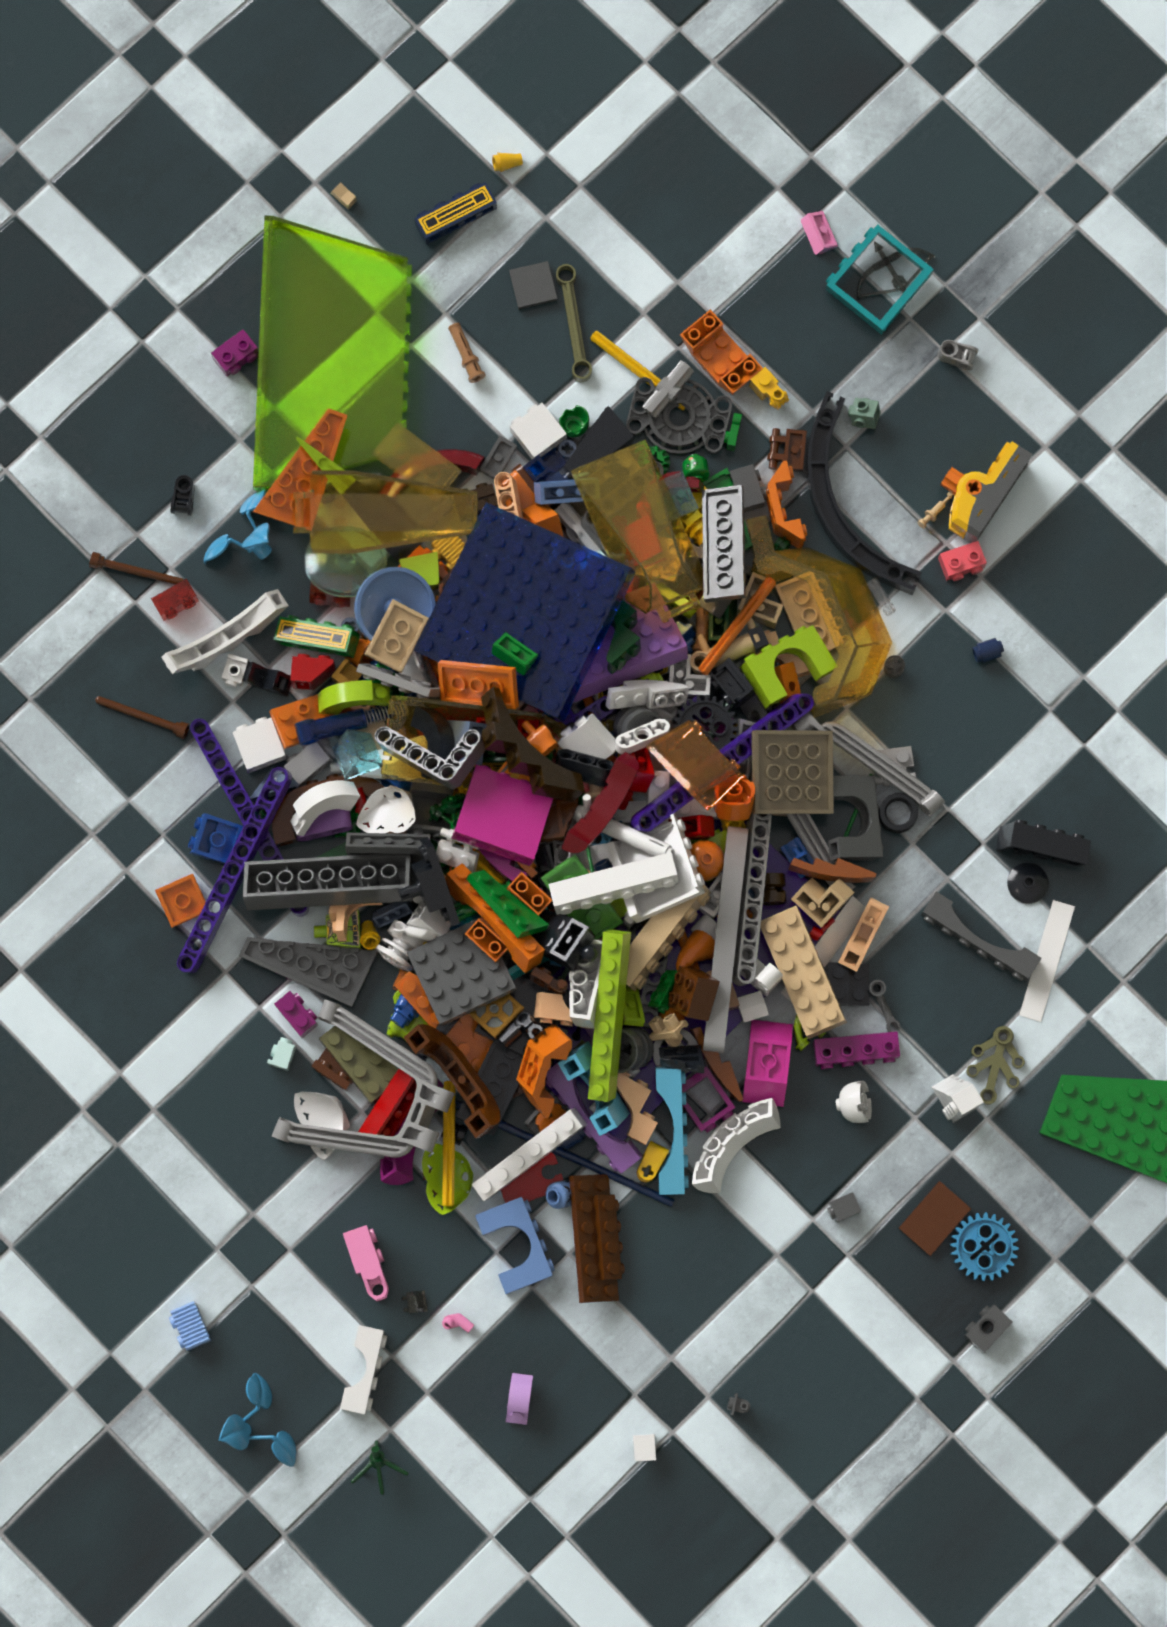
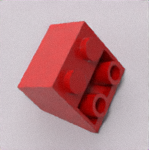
M308 654L292 656L290 681L293 689L315 690L336 671L334 659H330L331 657L326 655H319L318 658H311Z

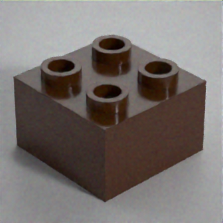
M679 966L678 972L674 977L675 982L672 992L669 995L668 1006L685 1017L709 1021L720 981L702 970Z

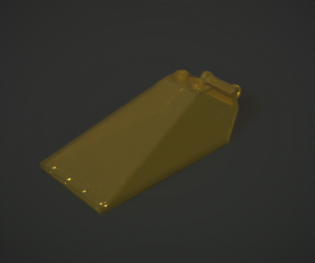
M646 439L571 470L570 472L609 562L624 588L626 601L645 614L657 610L663 624L669 622V619L689 610L700 609L701 605L695 593L703 590V569ZM687 596L689 597L690 602L665 612L664 606Z

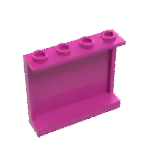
M476 765L472 771L471 781L451 839L530 866L534 861L553 798L534 795L531 784L527 780H518L510 777L507 773L495 772L488 766Z

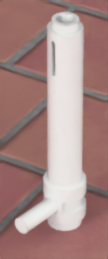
M589 794L583 796L584 805H578L573 817L576 823L581 818L584 819L590 810L592 801ZM611 819L602 831L606 835L653 856L671 852L673 857L675 854V849H673L672 845L614 819Z

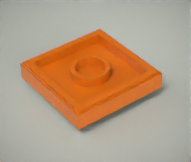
M193 873L155 890L171 928L198 917L206 903Z

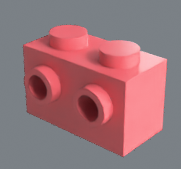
M979 541L940 553L938 557L946 581L950 579L953 581L960 580L968 573L972 575L978 574L983 571L987 564Z

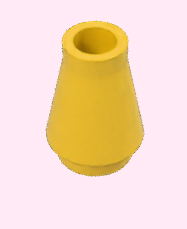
M497 152V155L492 156L494 171L503 172L522 165L521 153Z
M367 920L361 925L360 944L365 949L372 950L379 945L380 936L373 922Z

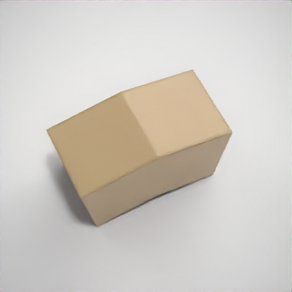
M339 183L331 192L348 210L357 201L356 196L342 183Z

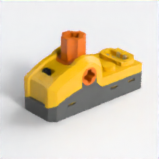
M1012 441L1004 445L996 460L988 469L987 474L970 472L964 475L951 467L940 486L954 494L949 515V530L969 543L976 542L1027 467L1032 453Z

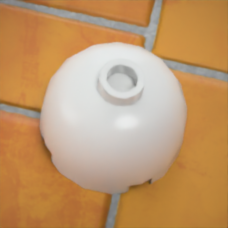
M865 1081L847 1084L840 1091L839 1098L836 1099L837 1110L841 1111L843 1117L852 1123H866L871 1119V1098L867 1099L865 1092H869Z

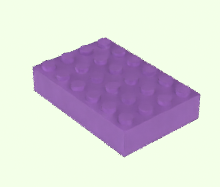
M655 583L624 594V601L637 610L638 622L631 631L640 637L641 650L637 656L631 657L621 670H617L613 674L607 670L608 663L606 657L615 630L605 621V613L598 615L596 612L586 608L585 610L590 618V622L574 629L570 628L565 617L543 625L546 647L574 702L608 690V688L621 685L623 681L634 680L688 659L687 644Z

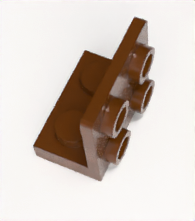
M327 1049L311 1066L312 1069L346 1092L353 1083Z

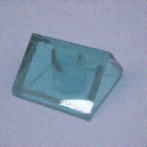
M347 729L332 748L345 781L384 766L371 733Z

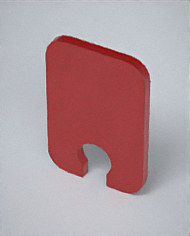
M549 1153L501 1190L505 1203L522 1197L523 1201H531L546 1196V1189L551 1183L563 1180L562 1174L555 1175L552 1179H545L542 1176L541 1171L544 1166L558 1164L554 1153Z

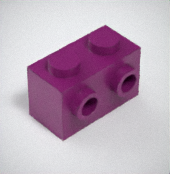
M244 329L211 352L213 360L227 377L237 374L244 364L253 362L259 354L258 347Z
M289 991L274 1005L298 1035L303 1038L318 1026L315 1021L317 1016L311 1009L306 1011L302 1006L304 1001L298 993L293 995Z

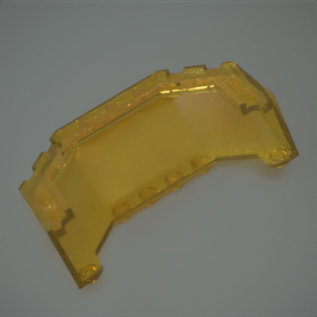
M808 547L772 551L754 558L751 572L765 577L769 576L776 582L790 576L807 581L839 654L829 682L817 686L813 691L812 696L815 706H813L811 712L814 718L870 696L892 645V640L861 569Z

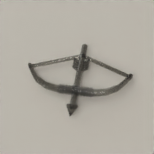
M874 241L875 252L879 253L882 260L873 264L862 274L858 281L857 299L898 291L904 293L907 286L921 270L918 269L906 282L904 276L897 275L891 265V262L896 261L903 255L896 251L886 257L882 250L883 246ZM908 248L913 253H922L929 256L925 263H928L935 257L934 254L923 249ZM887 266L893 276L891 283L895 289L861 294V287L866 278L874 271Z

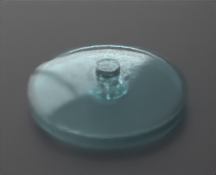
M336 526L322 531L309 543L305 554V569L311 582L323 592L337 597H356L362 583L371 574L387 566L386 552L378 539L370 532L354 526Z

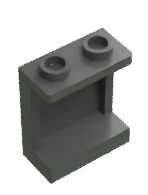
M412 782L409 792L412 794L416 819L406 834H430L431 839L434 841L447 840L446 837L440 836V831L442 828L450 830L449 823L444 819H441L439 822L433 819L430 822L431 815L429 811L434 804L437 803L439 805L442 799L453 796V789L441 785Z

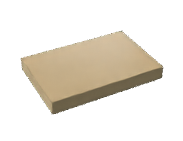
M392 599L364 655L401 674L429 618Z

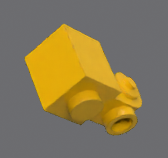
M766 367L750 379L749 387L762 401L768 397L771 407L779 410L784 403L789 401L787 392L778 386L779 381Z

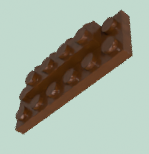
M607 1174L569 1176L579 1303L619 1301L617 1279H622L625 1271L624 1264L620 1261L623 1245L618 1237V1233L621 1230V1223L617 1220L616 1213L619 1210V1202L615 1199V1194L610 1195L609 1177Z

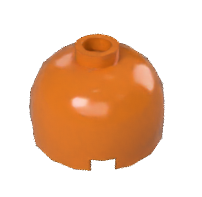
M698 840L692 843L690 851L697 859L699 866L696 868L698 873L702 875L704 881L716 878L722 872L724 866V853L715 842L709 840Z

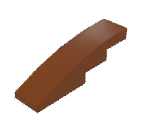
M793 858L788 868L790 871L808 877L834 882L840 878L845 883L872 882L877 874L840 858L836 860L834 865L815 858L812 864Z
M701 1026L690 1029L697 1044L701 1045L705 1063L721 1086L736 1101H743L731 1062H721L718 1052L703 1051L704 1035Z

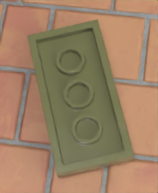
M334 1026L319 1038L320 1042L370 1104L381 1097L398 1070L392 1063L337 1026Z

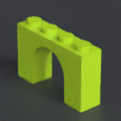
M813 625L808 628L802 626L795 631V635L791 637L786 635L779 639L777 645L772 646V644H769L761 649L762 653L758 655L753 653L744 658L745 662L740 667L765 709L782 701L788 695L774 670L777 656L793 654L799 657L805 663L815 681L831 674L838 668Z

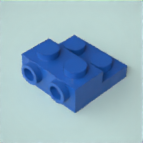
M206 813L202 814L201 817H197L194 828L197 829L195 837L191 836L188 843V848L191 849L190 854L225 864L244 826Z

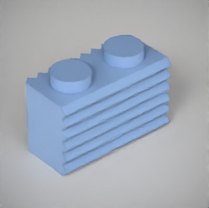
M195 1301L170 1311L172 1316L169 1317L173 1329L177 1328L180 1336L177 1339L181 1348L185 1347L187 1351H190L212 1341Z

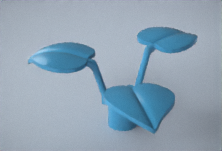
M265 489L251 495L240 508V513L242 515L246 513L254 528L252 534L244 540L243 544L229 538L228 534L220 536L208 547L204 556L205 565L207 561L221 555L229 543H234L249 553L253 552L260 560L266 558L271 553L272 548L267 544L269 543L270 525L263 523L257 527L251 517V512L265 495Z
M253 1373L247 1381L246 1394L250 1402L256 1405V1407L243 1419L237 1414L231 1415L221 1430L219 1441L227 1443L237 1450H244L248 1447L249 1440L271 1439L274 1441L271 1449L275 1457L283 1464L292 1467L296 1462V1446L290 1434L280 1431L276 1436H250L251 1427L245 1422L259 1411L260 1407L268 1409L272 1403V1393L268 1383L262 1376Z

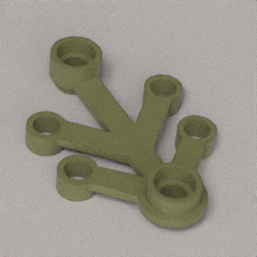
M1006 1026L996 1028L993 1032V1038L981 1045H975L971 1049V1054L979 1058L984 1054V1051L996 1046L993 1055L976 1065L968 1066L966 1069L967 1076L974 1078L980 1071L991 1066L986 1088L980 1092V1096L984 1101L983 1104L991 1105L997 1099V1093L994 1088L999 1068L1007 1079L1006 1084L1009 1088L1014 1089L1020 1083L1019 1078L1014 1076L1003 1057L1004 1049L1011 1056V1064L1014 1068L1020 1069L1023 1067L1025 1060L1022 1056H1019L1012 1044L1014 1034ZM1000 1033L1006 1034V1040L999 1038ZM976 1047L981 1049L980 1055L974 1053ZM1015 1059H1020L1022 1064L1020 1066L1015 1065ZM969 1068H975L976 1074L971 1075L969 1073ZM1010 1079H1015L1017 1084L1015 1086L1010 1085ZM989 1093L991 1100H985L984 1094Z

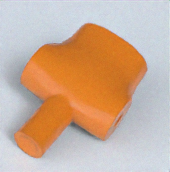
M528 721L521 725L529 734L526 738L527 741L543 756H547L557 746L558 743L544 724L537 729Z

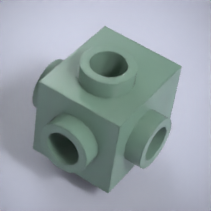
M855 398L853 405H850L848 410V417H851L852 426L876 429L881 414L879 401L868 398Z

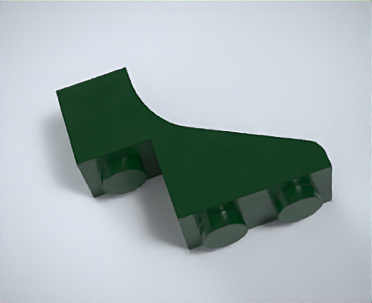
M620 597L605 608V621L615 630L606 657L608 663L607 670L611 674L621 670L631 657L637 656L641 650L640 637L631 631L638 622L637 610Z

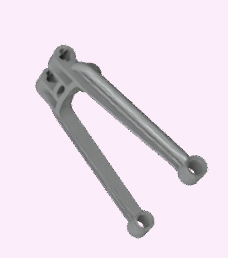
M806 713L791 725L793 730L833 731V743L902 793L909 795L927 816L931 817L945 803L944 799L935 790H931L920 780L837 722H825L820 725L810 713ZM786 814L812 859L818 858L834 865L836 861H830L828 845L809 814ZM826 881L829 887L835 883L834 881ZM845 883L851 890L856 887L852 883Z
M324 1000L318 1015L319 1020L337 1026L415 1079L417 1088L413 1103L400 1132L395 1136L303 1125L279 1117L272 1137L288 1143L292 1142L392 1158L405 1156L414 1146L432 1153L439 1136V1132L428 1129L436 1109L448 1112L455 1093L437 1086V1074L430 1064L350 1011L342 1008L341 1005Z

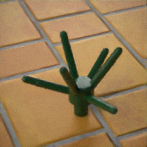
M375 1440L374 1446L371 1448L372 1453L369 1456L370 1461L351 1480V1483L354 1484L373 1467L377 1470L380 1494L384 1495L381 1468L384 1465L405 1476H408L409 1473L386 1459L384 1453L380 1451L378 1440Z

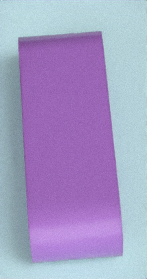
M333 809L320 814L313 821L304 836L296 834V840L309 841L352 830L350 811Z

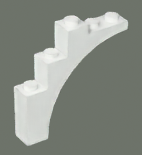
M278 589L265 592L252 605L224 625L190 644L166 652L162 659L172 674L188 669L196 671L206 668L220 654L234 650L246 637L263 631L289 605Z

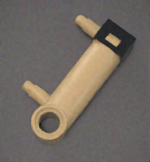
M750 618L746 624L749 629L748 633L735 638L713 669L721 665L728 658L734 661L753 652L759 653L762 648L769 645L762 626L756 627L754 620ZM700 634L697 638L702 651H696L690 658L691 670L696 675H704L695 665L696 660H704L712 650V648H709L703 634Z

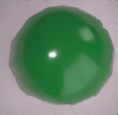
M576 405L571 410L565 409L563 415L559 418V424L567 433V436H582L589 428V414L585 408Z

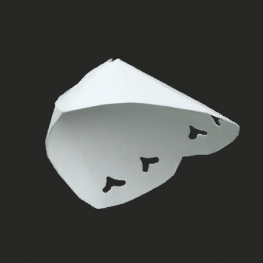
M391 785L376 790L363 806L356 825L366 833H388L389 831L401 833L408 830L416 819L412 794ZM394 792H399L401 794V798H397L394 795ZM369 822L370 827H367V825H363V823Z
M314 1092L295 1093L294 1107L301 1124L348 1131L350 1124L347 1115L336 1096ZM300 1097L305 1100L302 1105H300ZM303 1113H309L308 1120H306V1115ZM311 1146L314 1153L323 1160L328 1158L335 1150ZM320 1149H327L326 1154H324V1151H321Z

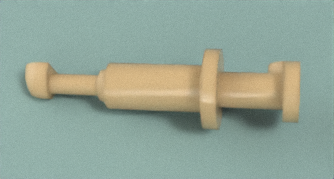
M948 492V497L943 501H939L931 510H926V516L918 520V525L925 529L929 521L934 522L936 516L945 508L946 503L953 498V493Z

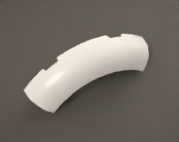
M773 1098L749 1105L748 1109L739 1114L734 1113L716 1128L704 1144V1151L699 1162L697 1161L695 1164L692 1185L696 1189L707 1193H721L725 1171L738 1151L757 1136L781 1128L779 1112Z

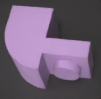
M512 1373L506 1422L527 1425L533 1381L532 1375Z

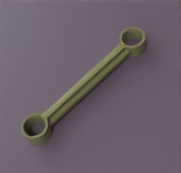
M563 264L557 268L556 280L562 286L574 357L572 376L578 382H586L592 376V366L586 360L574 290L576 270L572 265ZM563 270H570L573 273V278L569 281H563L559 278V273ZM579 365H585L588 367L589 373L584 377H580L575 374V368Z

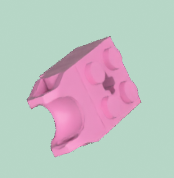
M365 1225L343 1233L355 1272L358 1276H362L367 1293L376 1301L386 1299L389 1287L381 1265L384 1262L380 1249H376L374 1244L378 1242L373 1228L369 1229ZM380 1284L384 1290L381 1295L376 1296L372 1290L375 1285Z

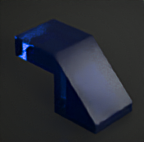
M554 447L544 456H536L524 465L523 469L533 482H540L550 473L555 474L564 468L566 461Z

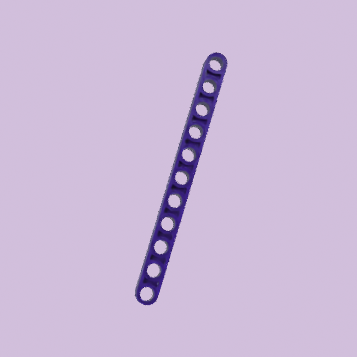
M809 694L792 695L635 813L631 818L632 828L641 832L653 830L669 818L670 815L677 812L752 755V730H768L769 722L772 723V730L787 729L813 708V697ZM801 698L804 701V705L802 708L799 705V700ZM785 710L788 712L787 719L783 716ZM738 745L741 747V753L739 755L736 752V748ZM722 757L725 759L724 767L720 764ZM706 769H708L710 773L708 779H706L704 776ZM690 781L694 784L692 791L689 790ZM675 793L678 796L676 803L673 802V795ZM659 805L662 808V812L660 815H658L656 811ZM643 817L646 820V824L644 827H642L640 824V821Z
M195 719L190 726L191 732L242 824L245 825L246 821L244 818L246 814L251 812L254 805L208 723L204 719ZM199 725L206 727L205 732L201 734L196 733L195 729ZM208 743L216 744L213 751L205 750ZM219 760L226 762L222 769L215 768V764ZM228 778L235 779V784L231 787L225 786V781ZM239 795L245 796V801L242 804L235 803V798ZM256 828L250 830V838H254L257 832ZM267 831L258 849L263 861L283 860L284 858ZM268 848L275 850V854L270 858L264 856V852ZM304 907L301 911L290 908L292 913L298 917L305 916L309 911V907Z
M276 767L270 772L178 957L177 966L182 972L194 973L200 968L244 879L245 862L253 861L292 782V774L288 770ZM284 772L285 779L279 783L277 775ZM271 791L276 793L273 801L268 800V794ZM265 809L267 815L263 820H260L259 812ZM252 828L257 829V835L254 838L249 836ZM246 846L248 854L245 857H241L240 850ZM234 865H237L239 867V872L237 873V875L233 876L231 874V868ZM224 884H228L230 888L227 894L222 893V886ZM218 902L220 910L214 913L212 907L214 903ZM206 921H210L211 928L205 932L203 925ZM199 939L202 942V946L199 950H195L194 943ZM191 958L193 964L191 968L187 969L185 961Z

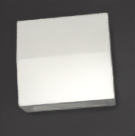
M761 991L738 998L740 1004L739 1011L744 1023L769 1015Z

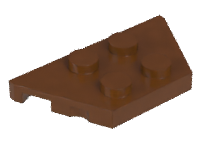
M579 797L573 802L560 799L552 800L539 843L565 840L579 804Z

